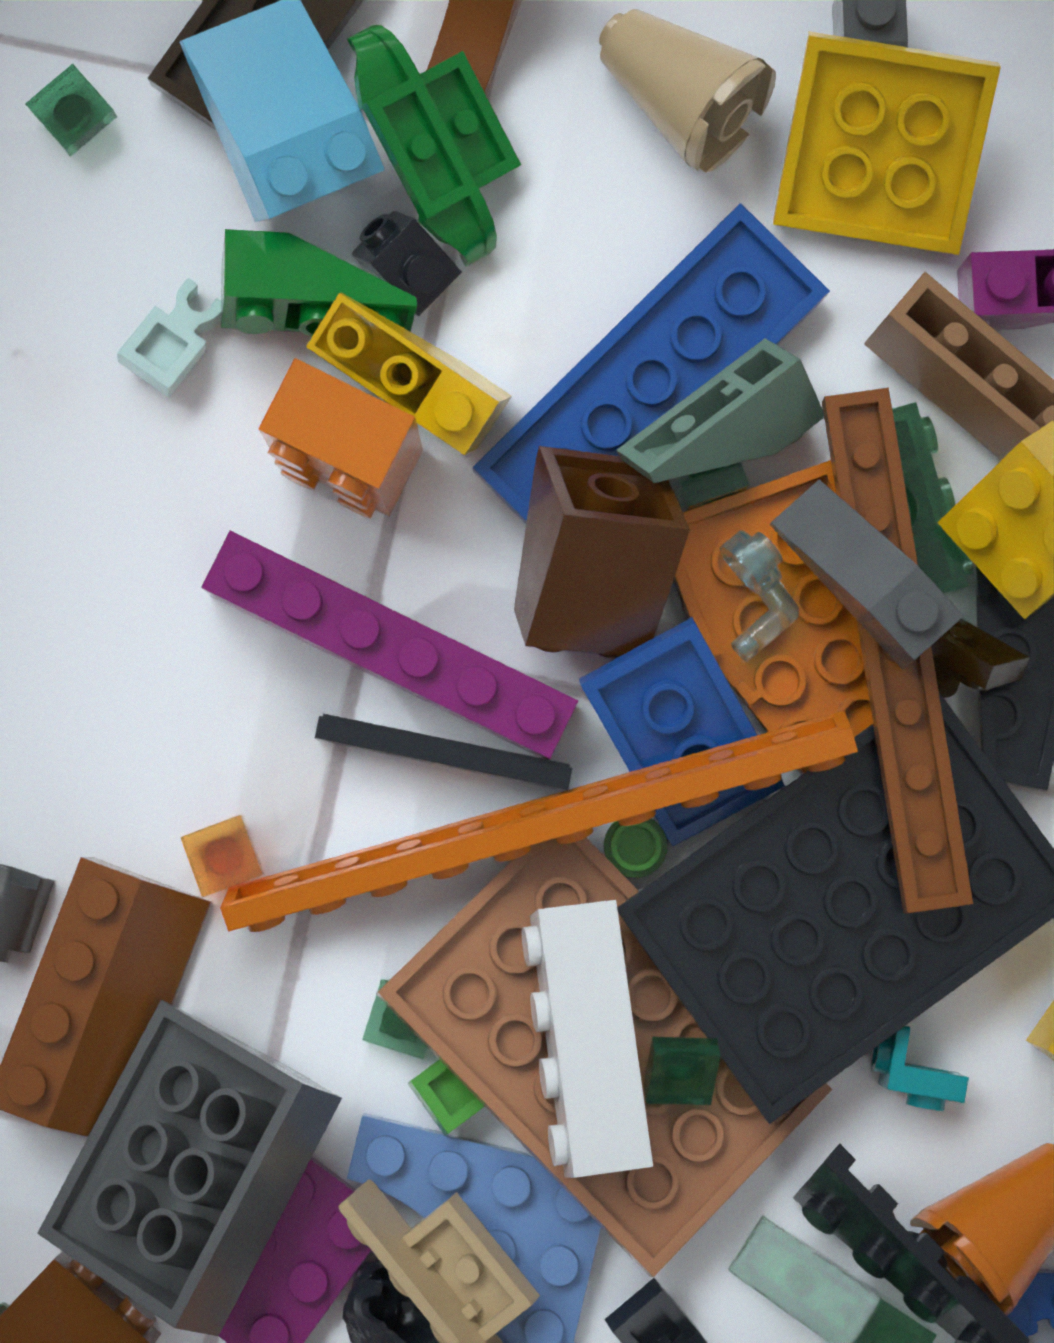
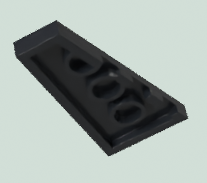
M975 565L977 627L1030 657L1022 680L997 686L988 691L979 690L981 750L1005 783L1046 792L1054 763V597L1024 619Z
M840 1143L794 1195L793 1199L802 1206V1213L812 1226L825 1234L837 1236L853 1250L852 1256L865 1272L875 1278H885L904 1295L903 1301L912 1313L928 1323L936 1322L955 1339L954 1343H1028L1030 1341L971 1278L957 1276L954 1279L945 1270L948 1266L947 1260L943 1255L945 1251L927 1233L919 1234L907 1231L899 1223L893 1213L898 1203L880 1184L873 1185L868 1190L848 1170L856 1159Z

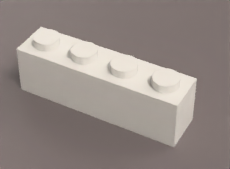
M616 900L538 909L530 915L531 926L522 927V947L526 965H536L540 992L531 993L530 1005L535 1031H545L549 1058L539 1060V1074L544 1098H554L557 1125L548 1126V1142L552 1163L554 1166L563 1165L565 1178L653 1167Z

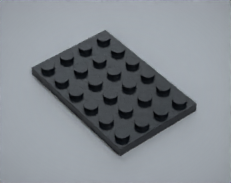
M940 692V704L973 904L907 914L903 913L874 726L871 724L854 737L858 752L845 755V761L841 765L819 772L807 770L617 907L618 914L768 1124H771L1054 918V848Z

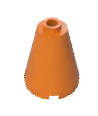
M1045 1143L927 1206L910 1220V1226L923 1228L919 1234L927 1233L945 1251L943 1255L948 1263L945 1270L954 1279L957 1276L971 1278L1006 1316L1013 1311L1054 1249V1145L1051 1143Z

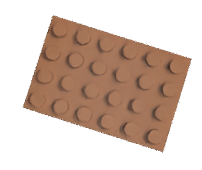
M587 837L568 844H559L556 842V839H551L531 845L530 852L508 863L376 995L648 1276L655 1277L833 1089L827 1083L771 1124H768L618 914L653 1167L565 1178L563 1165L554 1166L550 1155L548 1126L557 1125L554 1098L545 1099L541 1088L539 1060L549 1057L545 1031L536 1032L532 1021L530 995L533 992H540L536 965L527 966L524 959L522 927L531 926L530 915L538 909L616 900L618 907L639 891Z

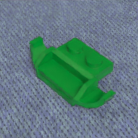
M372 25L347 38L351 49L356 53L354 82L358 107L365 112L419 215V223L438 241L456 249L461 254L460 257L465 267L487 256L496 248L497 234L493 218L479 189L521 166V163L464 51L419 74L403 44L390 30L382 25Z

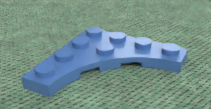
M363 1113L347 1179L362 1184L368 1179L372 1180L382 1192L401 1201L423 1218L457 1192L540 1295L531 1307L496 1333L503 1343H574L601 1226L530 1153L453 1134L445 1136L441 1131Z

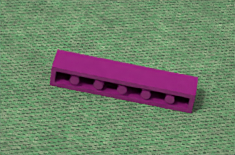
M229 530L201 586L209 596L542 759H551L578 703V700L231 530Z

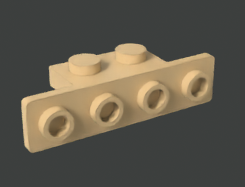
M370 1179L339 1205V1210L347 1219L348 1227L353 1236L362 1244L369 1246L388 1270L394 1287L401 1294L409 1297L430 1322L431 1330L440 1343H503L496 1333L531 1307L540 1296L457 1192L413 1228L407 1224L378 1186Z

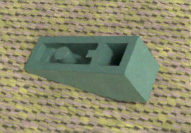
M764 338L616 451L622 461L653 483L775 455L788 445L798 441L806 431L824 418V414L801 359Z

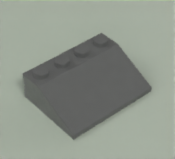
M161 1000L37 1234L173 1328L219 1336L337 1110L342 1097L291 1067L169 1002Z

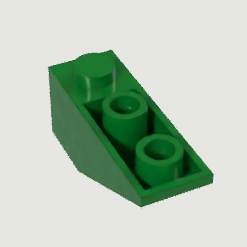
M225 229L221 263V328L238 329L243 333L254 335L264 334L269 331L302 332L304 335L312 337L338 294L343 293L411 332L417 308V297L289 232Z

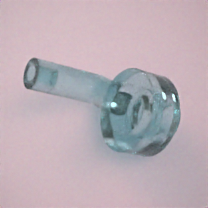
M739 530L720 546V553L735 575L751 591L759 595L769 609L730 643L736 654L743 661L748 662L798 618L799 607L780 582L782 575L777 565L783 561V558L775 545L761 532H756L751 536L745 531Z

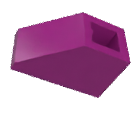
M1054 249L971 252L958 268L959 300L994 330L1026 329L1054 323Z

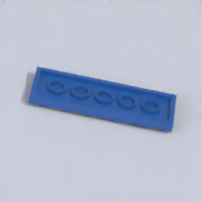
M740 203L472 467V471L526 524L539 446L619 456L616 451L618 448L764 338L779 345L828 296L830 290Z

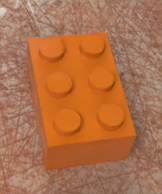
M297 358L293 359L258 428L269 447L267 453L275 458L274 464L282 469L280 472L282 476L313 491L318 482L333 489L332 493L339 497L337 500L339 504L371 519L375 510L390 517L423 452L414 416Z

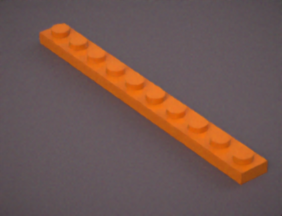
M840 711L231 886L227 890L220 909L228 932L243 927H248L250 932L265 931L281 924L285 920V915L309 909L312 915L328 913L343 906L348 897L369 891L372 897L391 895L405 888L408 885L407 881L429 874H432L433 879L437 880L450 878L466 871L470 866L469 863L492 856L497 862L510 861L527 854L531 850V845L551 839H556V842L559 844L573 843L590 836L594 832L593 827L618 821L621 826L636 825L653 818L656 815V809L681 803L683 808L699 807L716 800L719 797V791L744 785L746 790L766 788L779 782L782 779V773L807 767V770L810 772L829 770L841 765L845 761V755L858 752L846 713L845 711Z

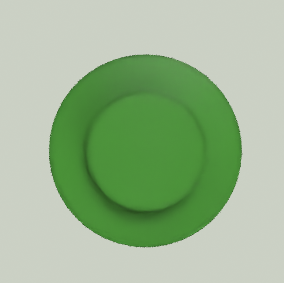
M651 818L631 826H621L618 821H615L605 834L603 847L605 857L624 876L640 878L652 874L662 865L667 854L668 844L661 826Z

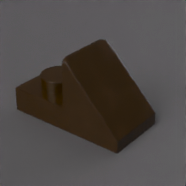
M962 618L931 645L938 691L943 698L955 695L960 683L976 690L988 691L997 686L1020 681L1030 659L1029 656Z

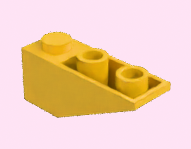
M343 293L338 294L306 348L388 404L414 416L419 425L463 455L480 447L512 398V395L461 360Z

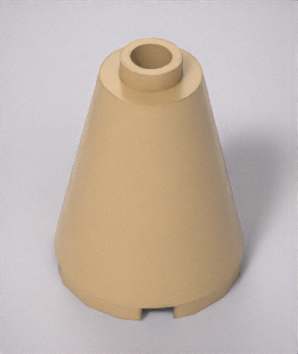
M632 9L625 14L617 13L606 23L599 37V44L602 46L600 52L601 62L685 163L697 171L701 169L705 173L711 172L729 159L749 136V133L741 128L748 115L753 110L762 116L775 88L776 71L762 58L639 9Z

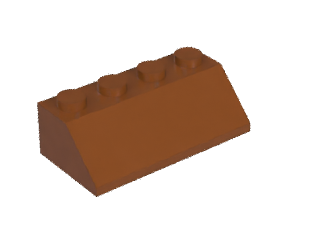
M80 857L0 1064V1110L46 1128L88 1137L159 1002L163 1000L173 1005L212 901L98 858Z

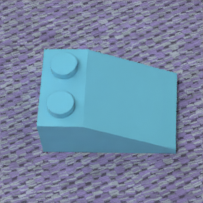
M301 0L278 1L179 42L255 222L271 219L385 170L363 114Z

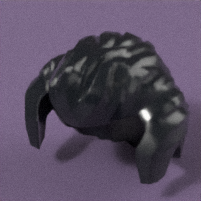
M380 1261L364 1263L354 1278L352 1289L343 1306L342 1319L346 1324L351 1343H440L431 1330L430 1322L413 1301L394 1287L385 1266Z

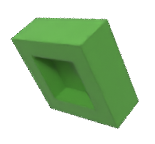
M440 1060L407 1083L445 1136L485 1107Z

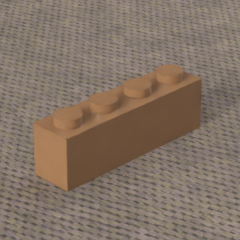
M927 272L920 276L864 342L866 347L1000 460L1023 439L1051 421H1054V379Z

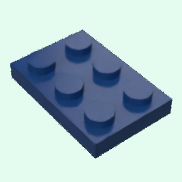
M693 617L579 678L583 691L629 772L757 736L755 729ZM781 779L769 787L757 790H746L744 785L719 791V797L716 800L699 807L683 808L681 803L656 809L655 817L670 844L674 847L785 787V784Z

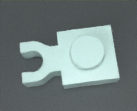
M187 278L178 289L175 308L168 315L157 306H154L117 352V360L121 365L168 398L206 352L207 341L198 335L213 329L221 321V300L218 298L213 301L208 310L203 312L194 311L189 307L188 304L198 294V284L190 278Z

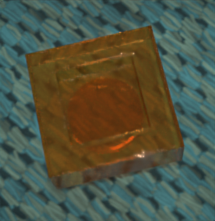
M241 814L180 837L202 897L210 896L265 875L245 818Z

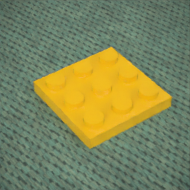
M808 31L773 215V225L959 255L1001 66L999 62Z

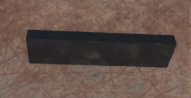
M324 713L323 716L318 718L314 737L323 742L561 791L569 789L573 769L567 763Z

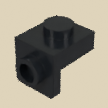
M392 211L389 215L382 214L373 219L361 232L359 237L361 243L352 252V256L360 264L370 268L379 279L417 297L415 315L418 317L462 273L415 218L398 211Z
M655 1278L650 1280L604 1319L612 1333L621 1343H708L695 1323Z

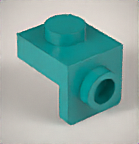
M905 1025L873 1049L871 1071L880 1073L878 1084L888 1090L907 1093V1105L944 1111L946 1100L965 1103L969 1077L955 1071L905 1063L910 1026Z

